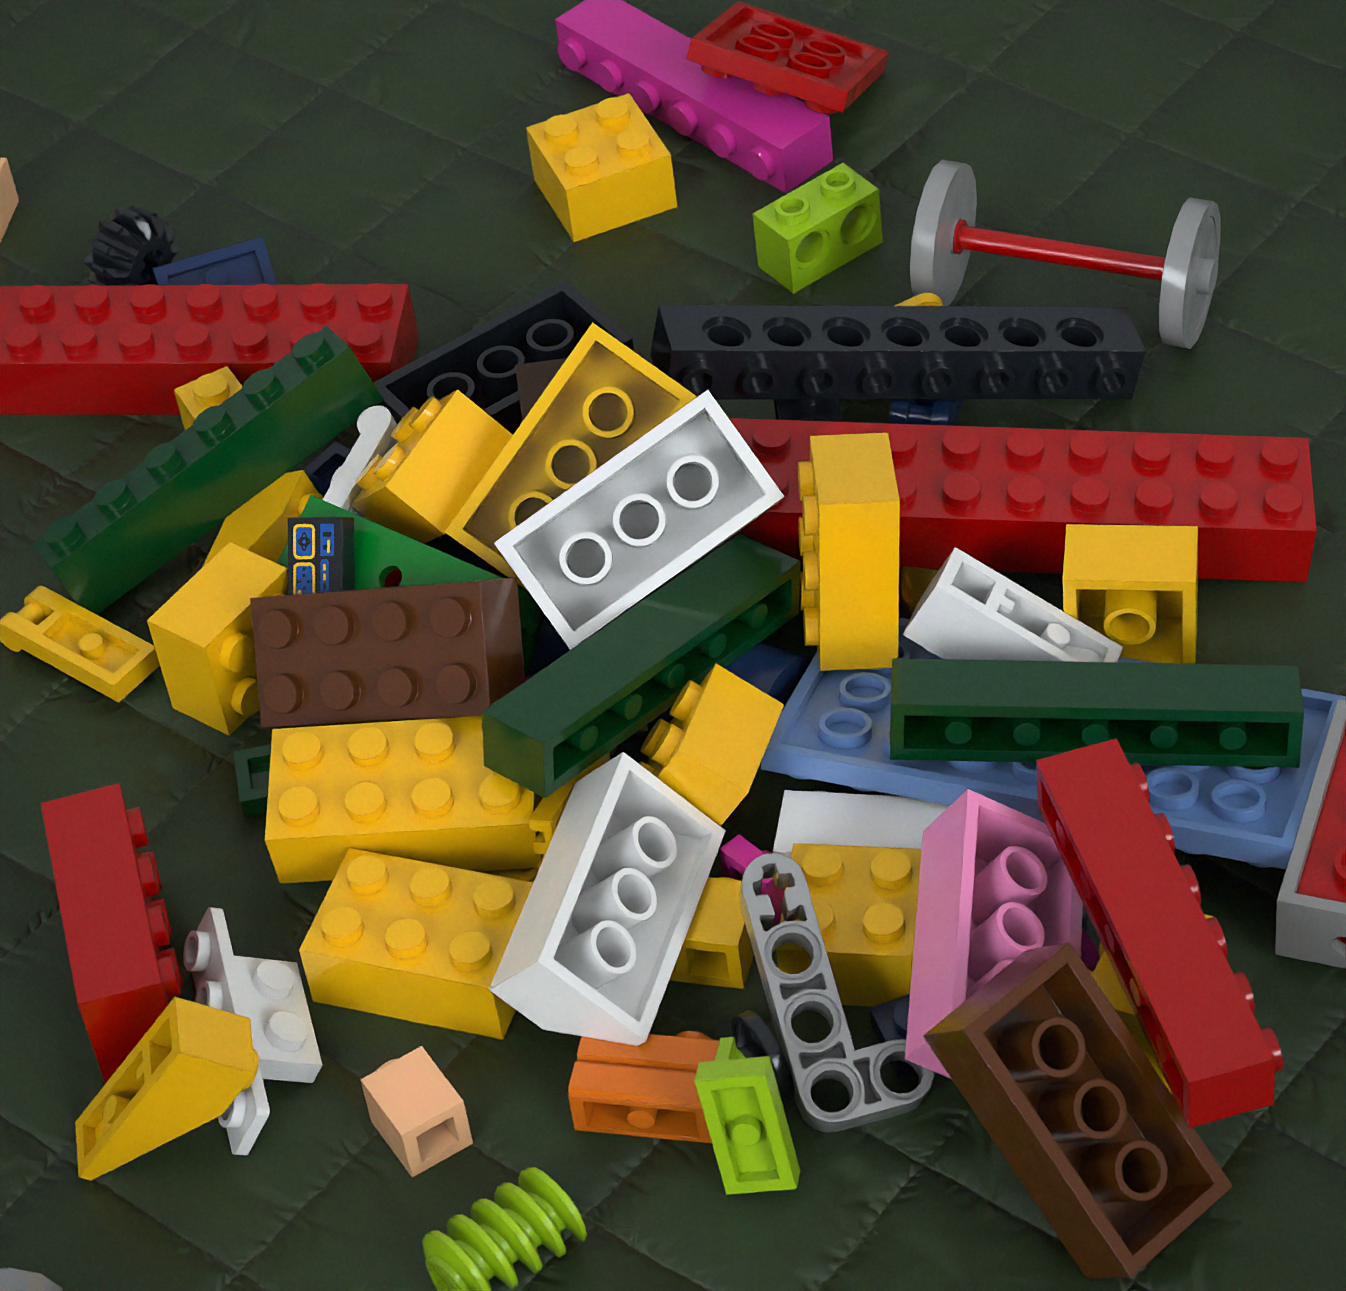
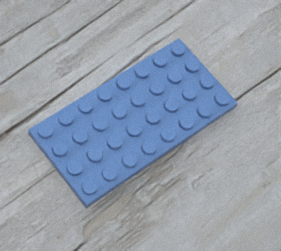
M899 618L898 658L942 659L902 635L910 619ZM816 652L782 710L761 760V770L787 774L795 779H814L850 786L858 791H877L945 805H951L967 789H970L1045 823L1038 809L1036 763L890 760L892 668L820 671L818 652ZM1121 656L1117 661L1125 663H1155ZM1301 688L1304 721L1299 768L1140 765L1149 788V805L1154 815L1163 813L1166 816L1173 833L1175 848L1188 854H1207L1244 861L1256 867L1287 869L1337 700H1346V696Z

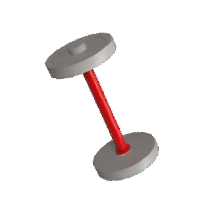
M941 160L933 167L924 185L912 235L910 278L911 290L914 296L922 293H933L939 296L944 306H948L955 299L963 282L971 251L1161 281L1159 332L1162 343L1169 346L1191 349L1198 341L1206 321L1218 274L1221 217L1218 204L1214 201L1190 197L1186 200L1175 221L1165 258L976 228V179L972 167L966 163Z

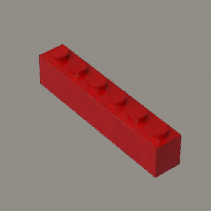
M1117 738L1036 760L1038 809L1188 1129L1273 1105L1275 1072L1282 1071L1283 1069L1282 1053L1278 1040L1270 1027L1260 1028L1254 1016L1255 1003L1250 984L1242 971L1232 972L1226 960L1228 952L1222 928L1215 917L1205 918L1200 908L1201 895L1196 876L1189 864L1179 865L1174 855L1175 843L1170 824L1163 813L1154 815L1149 805L1150 794L1147 780L1140 764L1133 763L1129 765Z

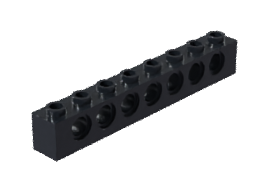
M658 305L650 356L653 366L698 397L709 390L715 400L1132 399L1146 350L1126 307Z

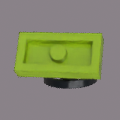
M747 1010L733 1017L731 1022L733 1037L720 1038L715 1061L699 1062L694 1079L726 1195L797 1189L800 1175L797 1156L783 1104L794 1098L795 1090L791 1071L777 1040L768 1026L756 1013Z

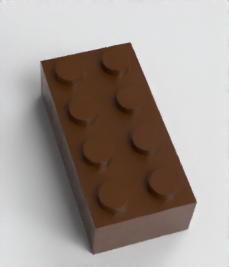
M517 577L294 593L250 598L261 728L482 716V711L525 682Z
M1070 942L1026 950L923 1035L1086 1278H1131L1233 1187L1194 1127L1188 1129L1174 1097Z

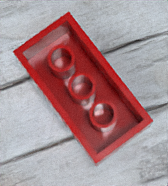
M120 783L41 803L77 1003L105 1084L173 1000V997L181 995L180 988L184 987L174 947L163 950L164 945L170 944V938L173 937L164 898L152 899L153 895L160 894L159 889H162L163 886L154 851L150 850L142 853L140 851V847L150 845L140 806L127 809Z

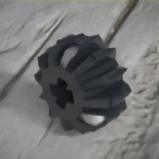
M132 205L128 209L115 207L109 221L99 220V232L96 238L87 240L92 246V252L85 258L83 263L91 269L88 281L94 285H157L153 268L172 263V258L180 250V247L173 242L176 230L169 226L167 221L157 217L156 213L146 208H137Z

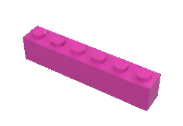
M584 0L555 19L559 43L557 47L561 63L568 69L577 71L599 84L604 90L613 92L618 96L629 93L642 112L654 116L673 127L681 135L688 136L709 148L717 156L726 158L745 169L758 180L765 181L782 192L788 193L833 161L829 116L808 108L804 102L786 93L783 96L767 95L754 89L753 82L736 76L727 79L718 78L703 72L701 64L686 60L691 41L690 38L623 0Z

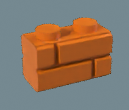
M684 1031L676 1036L649 1034L646 1042L639 1046L582 1036L577 1052V1062L574 1063L568 1086V1099L574 1129L578 1131L712 1144L694 1079L699 1062L715 1061L719 1041L712 1040L707 1035L696 1031Z

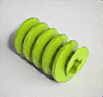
M535 1167L525 1168L518 1176V1186L512 1183H503L497 1187L494 1193L495 1203L487 1198L475 1201L470 1209L471 1219L463 1214H457L449 1218L446 1225L447 1235L439 1230H431L425 1234L422 1240L425 1264L437 1291H492L489 1279L494 1276L508 1288L514 1289L518 1286V1279L513 1263L519 1260L530 1271L538 1273L542 1270V1263L537 1247L543 1244L559 1258L566 1254V1247L561 1235V1231L564 1229L570 1231L578 1240L585 1241L587 1233L579 1210L566 1192L545 1172Z

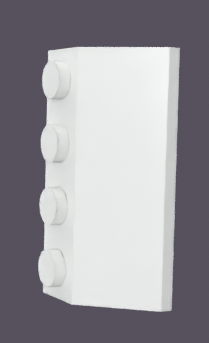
M624 752L575 782L489 990L543 1030L639 1046L646 1042L725 830Z

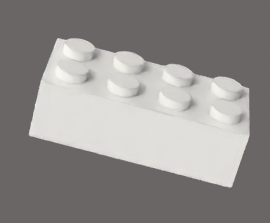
M707 390L494 542V544L569 649L572 650L583 640L614 621L626 610L637 605L778 504L785 496L709 390Z

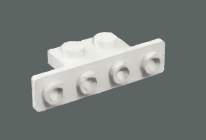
M208 907L197 930H192L186 938L183 953L184 966L187 971H192L196 989L195 1003L250 1018L253 1049L257 1051L259 1057L256 1077L252 1085L247 1090L241 1091L224 1113L218 1117L220 1125L227 1129L232 1154L247 1156L270 1112L263 1079L313 1083L322 1067V1061L297 962L234 956L223 909Z

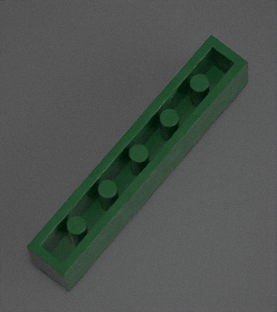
M326 325L320 331L302 337L295 343L289 354L269 369H263L251 375L243 384L242 389L223 403L201 412L194 420L193 425L172 441L154 447L145 456L141 464L121 479H115L103 485L96 492L94 499L71 516L62 517L53 522L45 531L44 536L34 542L32 546L78 605L97 615L222 522L243 504L357 421L364 410L377 406L384 399L351 348Z
M739 533L482 711L484 766L546 798L672 707L689 680L700 685L715 664L723 668L727 667L799 614L800 561Z
M892 658L890 760L1036 763V760L1117 738L1129 764L1300 767L1304 706L1298 666Z

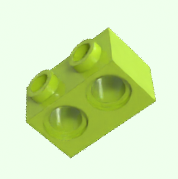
M844 163L839 164L753 213L758 267L793 294L883 243L879 189Z

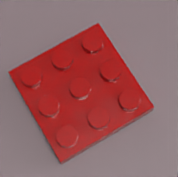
M737 1L691 38L686 60L701 64V70L711 76L725 79L736 76L753 82V88L761 93L772 96H783L786 93L804 99L805 105L814 111L834 114L837 111L843 113L884 73L890 51Z

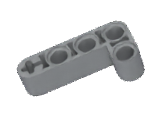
M779 853L764 854L755 858L745 869L742 878L740 907L779 1045L791 1071L795 1090L794 1098L803 1121L811 1128L824 1133L838 1132L905 1114L917 1108L925 1099L931 1087L934 1071L905 1060L906 1039L892 1040L854 1050L807 882L800 866L790 857ZM766 878H772L777 888L788 887L784 891L781 908L784 922L774 927L775 913L771 899L768 895L756 896L760 893L762 880ZM790 943L801 946L807 951L811 959V965L800 974L790 975L782 972L775 966L772 960V953L777 947ZM803 1011L820 1013L830 1025V1035L819 1043L804 1042L793 1032L791 1020ZM900 1060L906 1062L914 1068L918 1075V1087L905 1094L892 1092L884 1086L880 1077V1068L890 1061ZM823 1079L839 1081L846 1087L849 1093L850 1104L839 1112L829 1113L821 1110L814 1104L811 1098V1088L813 1085Z

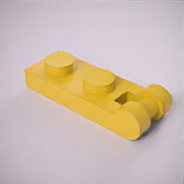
M44 586L36 587L24 598L25 606L17 613L8 612L0 619V641L7 648L14 652L24 650L118 703L160 666L154 645Z

